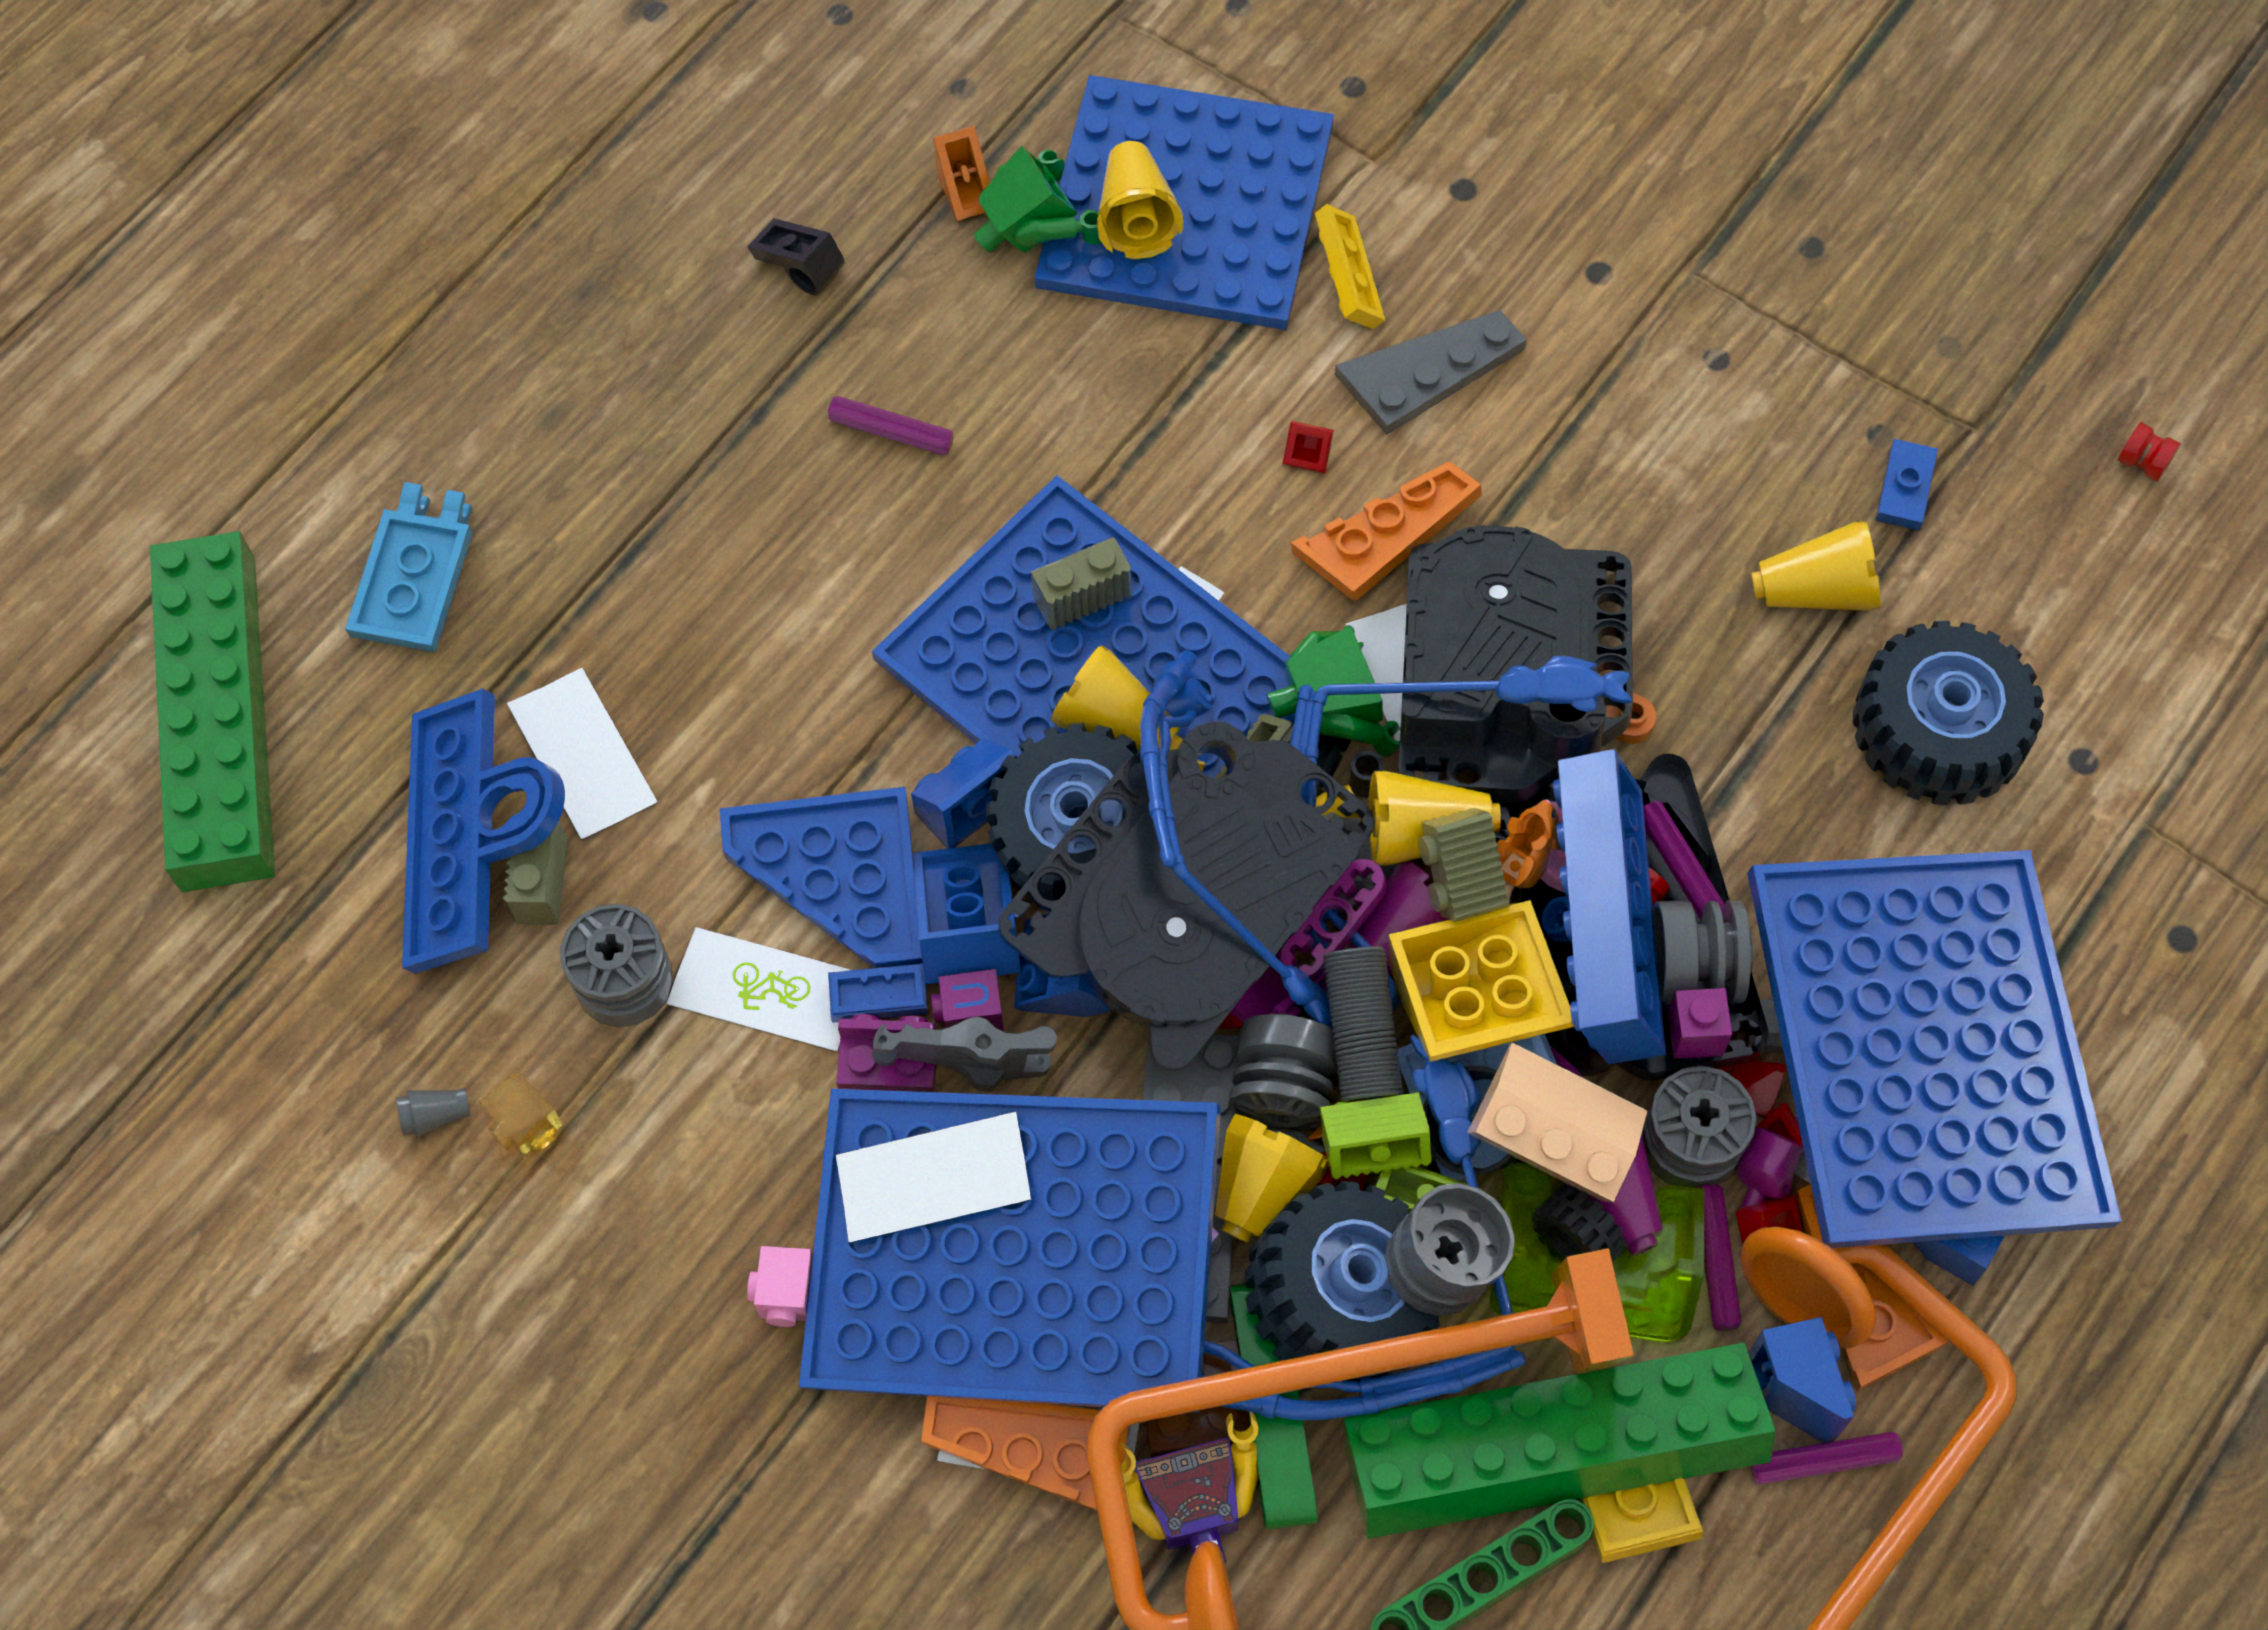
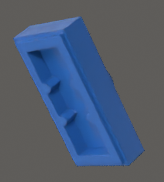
M1898 439L1893 440L1876 521L1920 531L1924 520L1938 448Z
M923 964L828 973L832 1023H838L839 1019H851L852 1016L857 1014H869L879 1019L928 1014Z

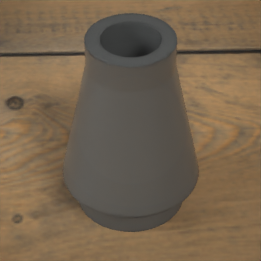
M465 1088L457 1090H407L406 1096L396 1097L403 1136L415 1133L416 1138L456 1120L471 1116Z

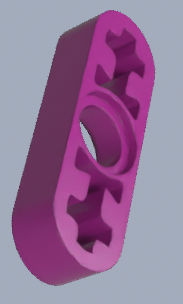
M1358 859L1348 866L1336 883L1314 906L1313 912L1298 931L1284 944L1281 951V961L1284 965L1297 966L1294 954L1298 950L1301 953H1307L1315 942L1309 933L1314 930L1319 939L1330 944V946L1324 949L1319 942L1311 953L1315 963L1311 967L1302 964L1298 969L1306 973L1313 981L1319 979L1324 974L1326 969L1324 968L1325 964L1323 961L1325 959L1322 958L1323 955L1343 950L1386 894V878L1377 863L1369 859ZM1369 874H1372L1371 880L1375 887L1371 891L1363 888L1354 897L1356 906L1360 908L1354 911L1352 906L1339 896L1341 893H1344L1349 900L1357 889L1354 878L1359 876L1365 879ZM1331 909H1340L1348 916L1346 926L1336 933H1329L1321 927L1323 915Z

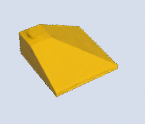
M1530 900L1456 922L1447 920L1389 934V966L1398 987L1402 1005L1430 1062L1574 1027L1569 1002Z

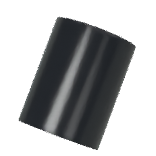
M1362 751L1357 753L1351 761L1349 786L1358 797L1369 798L1371 776H1364L1362 773L1372 775L1374 771H1383L1384 769L1383 760L1377 753Z

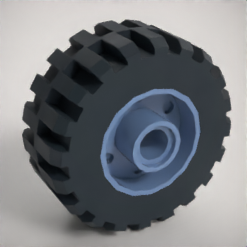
M1948 620L1934 621L1929 629L1926 628L1925 624H1918L1909 627L1905 636L1903 634L1893 636L1886 642L1884 649L1879 650L1874 656L1855 699L1857 703L1853 710V725L1858 728L1855 734L1858 748L1862 751L1868 749L1865 761L1872 771L1880 769L1885 774L1882 781L1893 789L1900 785L1908 790L1906 796L1918 801L1922 795L1931 797V803L1937 805H1947L1950 799L1956 798L1957 804L1960 805L1973 803L1978 794L1981 797L1987 798L1997 793L2002 784H2008L2014 778L2025 761L2042 727L2044 713L2040 709L2044 702L2042 689L2039 685L2032 686L2037 675L2029 663L2022 665L2019 661L2022 654L2012 644L2008 647L2004 646L1999 642L2001 636L1988 630L1987 634L1975 630L1976 625L1961 622L1959 627L1950 626V621Z
M1070 723L1069 732L1059 733L1056 726L1043 730L1046 738L1034 743L1032 738L1029 737L1019 744L1022 753L1016 759L1012 755L1006 757L1000 765L1004 773L1003 779L999 777L993 778L989 788L993 802L986 804V819L990 825L988 834L991 844L1005 871L1008 872L1014 884L1020 890L1124 762L1132 755L1140 753L1135 741L1124 734L1116 739L1111 728L1097 725L1094 732H1087L1084 723ZM1143 764L1133 765L1128 773L1131 784L1138 789H1147ZM1115 800L1105 801L1098 808L1100 820L1108 826L1120 825L1125 820V809L1121 803ZM1077 837L1069 842L1068 853L1073 861L1084 864L1094 858L1095 847L1089 839ZM1054 874L1044 875L1037 883L1039 894L1048 901L1058 900L1065 893L1063 880Z
M1341 1181L1335 1188L1333 1185L1326 1183L1315 1186L1308 1194H1300L1263 1230L1262 1236L1253 1244L1248 1255L1252 1263L1245 1269L1244 1285L1246 1288L1253 1289V1292L1245 1300L1249 1314H1257L1260 1321L1254 1328L1262 1341L1267 1338L1271 1340L1276 1347L1272 1354L1279 1361L1439 1328L1440 1322L1438 1317L1440 1316L1416 1310L1400 1298L1388 1280V1269L1385 1261L1386 1243L1399 1223L1408 1215L1406 1210L1409 1205L1397 1197L1392 1201L1384 1198L1385 1191L1372 1185L1360 1191L1359 1184L1356 1182ZM1395 1370L1349 1379L1348 1381H1359V1379L1389 1375Z

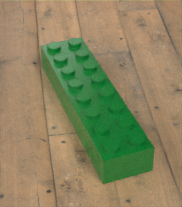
M240 531L150 545L165 870L181 892L275 877L255 557Z
M1745 1343L1399 1407L1369 1415L1362 1414L1344 1418L1345 1451L1367 1539L1555 1504L1565 1499L1576 1500L1644 1487L1650 1484L1670 1482L1679 1478L1686 1479L1770 1463L1776 1433Z

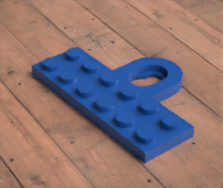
M483 688L412 714L402 968L414 974L488 951L490 863L529 851L540 845L556 827L564 808V783L560 774L553 767L531 757L518 758L493 767L495 695ZM525 791L527 799L524 808L518 814L511 816L504 826L494 830L492 816L497 803L504 796L512 792Z

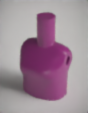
M1757 1126L1751 1143L1741 1156L1737 1166V1177L1748 1188L1740 1209L1765 1202L1766 1198L1779 1200L1786 1197L1791 1191L1794 1172L1803 1152V1146L1771 1130Z

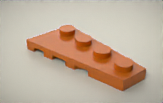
M1448 461L1400 486L1399 493L1383 500L1378 497L1364 504V511L1344 521L1339 517L1324 525L1325 531L1309 539L1304 535L1292 541V553L1355 602L1406 560L1415 546L1426 543L1482 496L1481 484Z
M1809 1184L1797 1190L1795 1199L1806 1234L1822 1241L1812 1187ZM1854 1263L1850 1265L1864 1281L1874 1302L1876 1312L1875 1328L1868 1340L1852 1348H1843L1856 1391L1858 1392L1942 1349L1948 1342L1939 1331L1876 1274L1865 1266Z
M927 1396L921 1436L923 1445L1097 1511L1087 1459V1436L1095 1416L1101 1410L1042 1403ZM1129 1427L1121 1434L1118 1441L1120 1464L1125 1460V1451L1122 1449L1121 1443L1128 1444Z

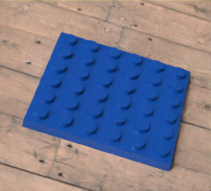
M1089 75L1059 185L1078 213L1074 217L1075 220H1080L1081 214L1087 210L1099 211L1110 151L1122 142L1136 141L1144 144L1149 149L1178 201L1183 214V230L1181 234L1178 232L1172 239V246L1167 251L1151 258L1142 259L1125 258V252L1113 249L1112 253L1105 248L1102 242L1094 245L1088 244L1082 239V233H1076V237L1071 239L1044 242L1034 278L1035 288L1287 330L1332 133L1334 114Z

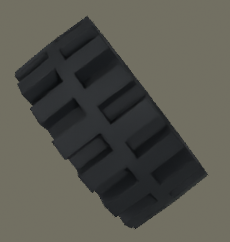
M1562 1185L1531 1216V1221L1534 1223L1532 1225L1534 1232L1540 1234L1538 1239L1542 1245H1547L1549 1248L1548 1252L1553 1257L1557 1256L1561 1262L1568 1256L1609 1248L1613 1263L1626 1248L1624 1247L1626 1240L1621 1236L1623 1232L1620 1226L1613 1223L1615 1220L1610 1213H1605L1602 1210L1603 1206L1597 1200L1593 1202L1589 1194L1584 1191L1579 1193L1576 1187Z

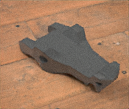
M981 1017L966 1019L943 1030L914 1029L910 1025L905 1024L903 1030L899 1033L889 1032L884 1023L874 1037L872 1057L879 1066L884 1067L893 1065L898 1058L937 1064L960 1072L975 1089L993 1091L1003 1080L1045 1076L1050 1070L1051 1057L1049 1053L1056 1046L1057 1035L1048 1026H1040L1034 1030L1017 1034L1005 1033L996 1029L987 1019Z

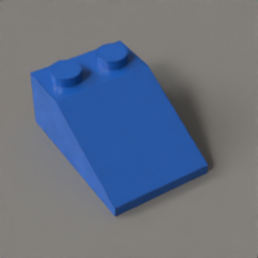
M992 844L913 853L919 942L926 984L939 983L940 976L996 969L997 977L1005 974L1020 973L1019 953L1005 943L998 930L1000 916L1012 901L1009 874L1005 871ZM1012 914L1008 917L1013 924L1009 932L1017 937L1015 918Z

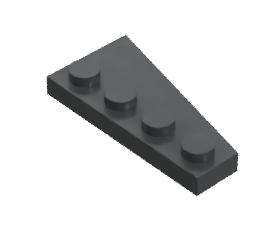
M1499 310L1335 365V376L1387 435L1525 350L1527 339Z

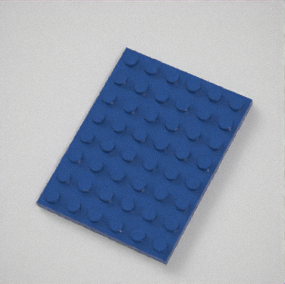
M1058 475L872 650L875 662L975 744L984 738L1011 749L1017 757L1022 753L1019 744L1029 737L1036 743L1046 738L1043 730L1057 727L1056 724L1050 721L1054 709L1065 692L1068 693L1079 670L1101 645L1108 650L1110 649L1150 693L1154 686L1155 677L1167 663L1175 661L1180 653L1185 650L1192 651L1196 655V664L1189 671V678H1196L1205 688L1208 695L1213 697V702L1211 703L1212 707L1210 710L1196 717L1189 726L1181 727L1177 735L1183 739L1196 726L1211 721L1226 722L1241 730L1245 736H1248V731L1253 729V724L1258 721V716L1262 714L1273 716L1266 693L1288 686L1286 661L1290 658L1286 652ZM1114 537L1131 566L1132 595L1130 599L1123 598L1122 603L1115 601L1114 606L1107 604L1106 609L1099 608L1097 613L1091 611L1089 617L1082 615L1081 620L1074 618L1073 623L1066 622L1064 627L1058 625L1056 631L1050 629L1032 595L1033 588L1031 586L1030 572ZM1296 713L1281 719L1289 721L1293 726ZM1057 727L1059 733L1069 732L1065 729ZM1204 753L1197 757L1198 760L1206 763L1202 772L1210 778H1216V775L1221 773V768L1225 766L1223 760L1215 754Z
M2031 850L1753 865L1747 874L1823 1243L1831 1248L2114 1228L2122 1222Z
M831 1089L799 1387L808 1390L1105 1407L1110 1400L1132 1391L1202 1377L1221 1106L1213 1102ZM1016 1112L1031 1200L849 1242L836 1155Z

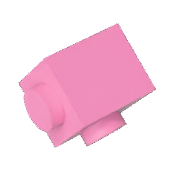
M761 1246L758 1272H750L747 1297L749 1302H754L759 1317L766 1319V1323L779 1327H792L796 1325V1321H806L813 1259L811 1249Z

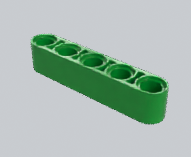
M1244 1284L1229 1286L1239 1356L1254 1366L1278 1362L1279 1360L1272 1354L1276 1349L1269 1338L1262 1341L1254 1328L1260 1322L1257 1314L1250 1315L1248 1312L1245 1298L1253 1292V1289L1246 1288ZM1298 1390L1280 1394V1396L1299 1400ZM1248 1412L1249 1422L1251 1425L1250 1412ZM1253 1413L1259 1428L1258 1435L1252 1442L1257 1447L1258 1488L1265 1529L1273 1530L1317 1524L1316 1500L1303 1420H1288L1279 1417L1270 1419L1261 1417L1258 1413Z
M1565 1499L1555 1503L1383 1609L1375 1616L1370 1630H1380L1388 1624H1395L1403 1630H1455L1578 1554L1585 1547L1594 1529V1519L1591 1511L1584 1503L1573 1499ZM1561 1517L1573 1519L1579 1525L1581 1535L1575 1539L1562 1537L1556 1531L1555 1520ZM1517 1544L1531 1546L1538 1556V1562L1531 1566L1518 1564L1512 1557L1511 1548ZM1475 1570H1482L1488 1573L1494 1581V1589L1488 1593L1474 1591L1469 1586L1467 1575ZM1431 1597H1439L1447 1602L1451 1615L1442 1621L1433 1620L1426 1615L1423 1609V1602Z

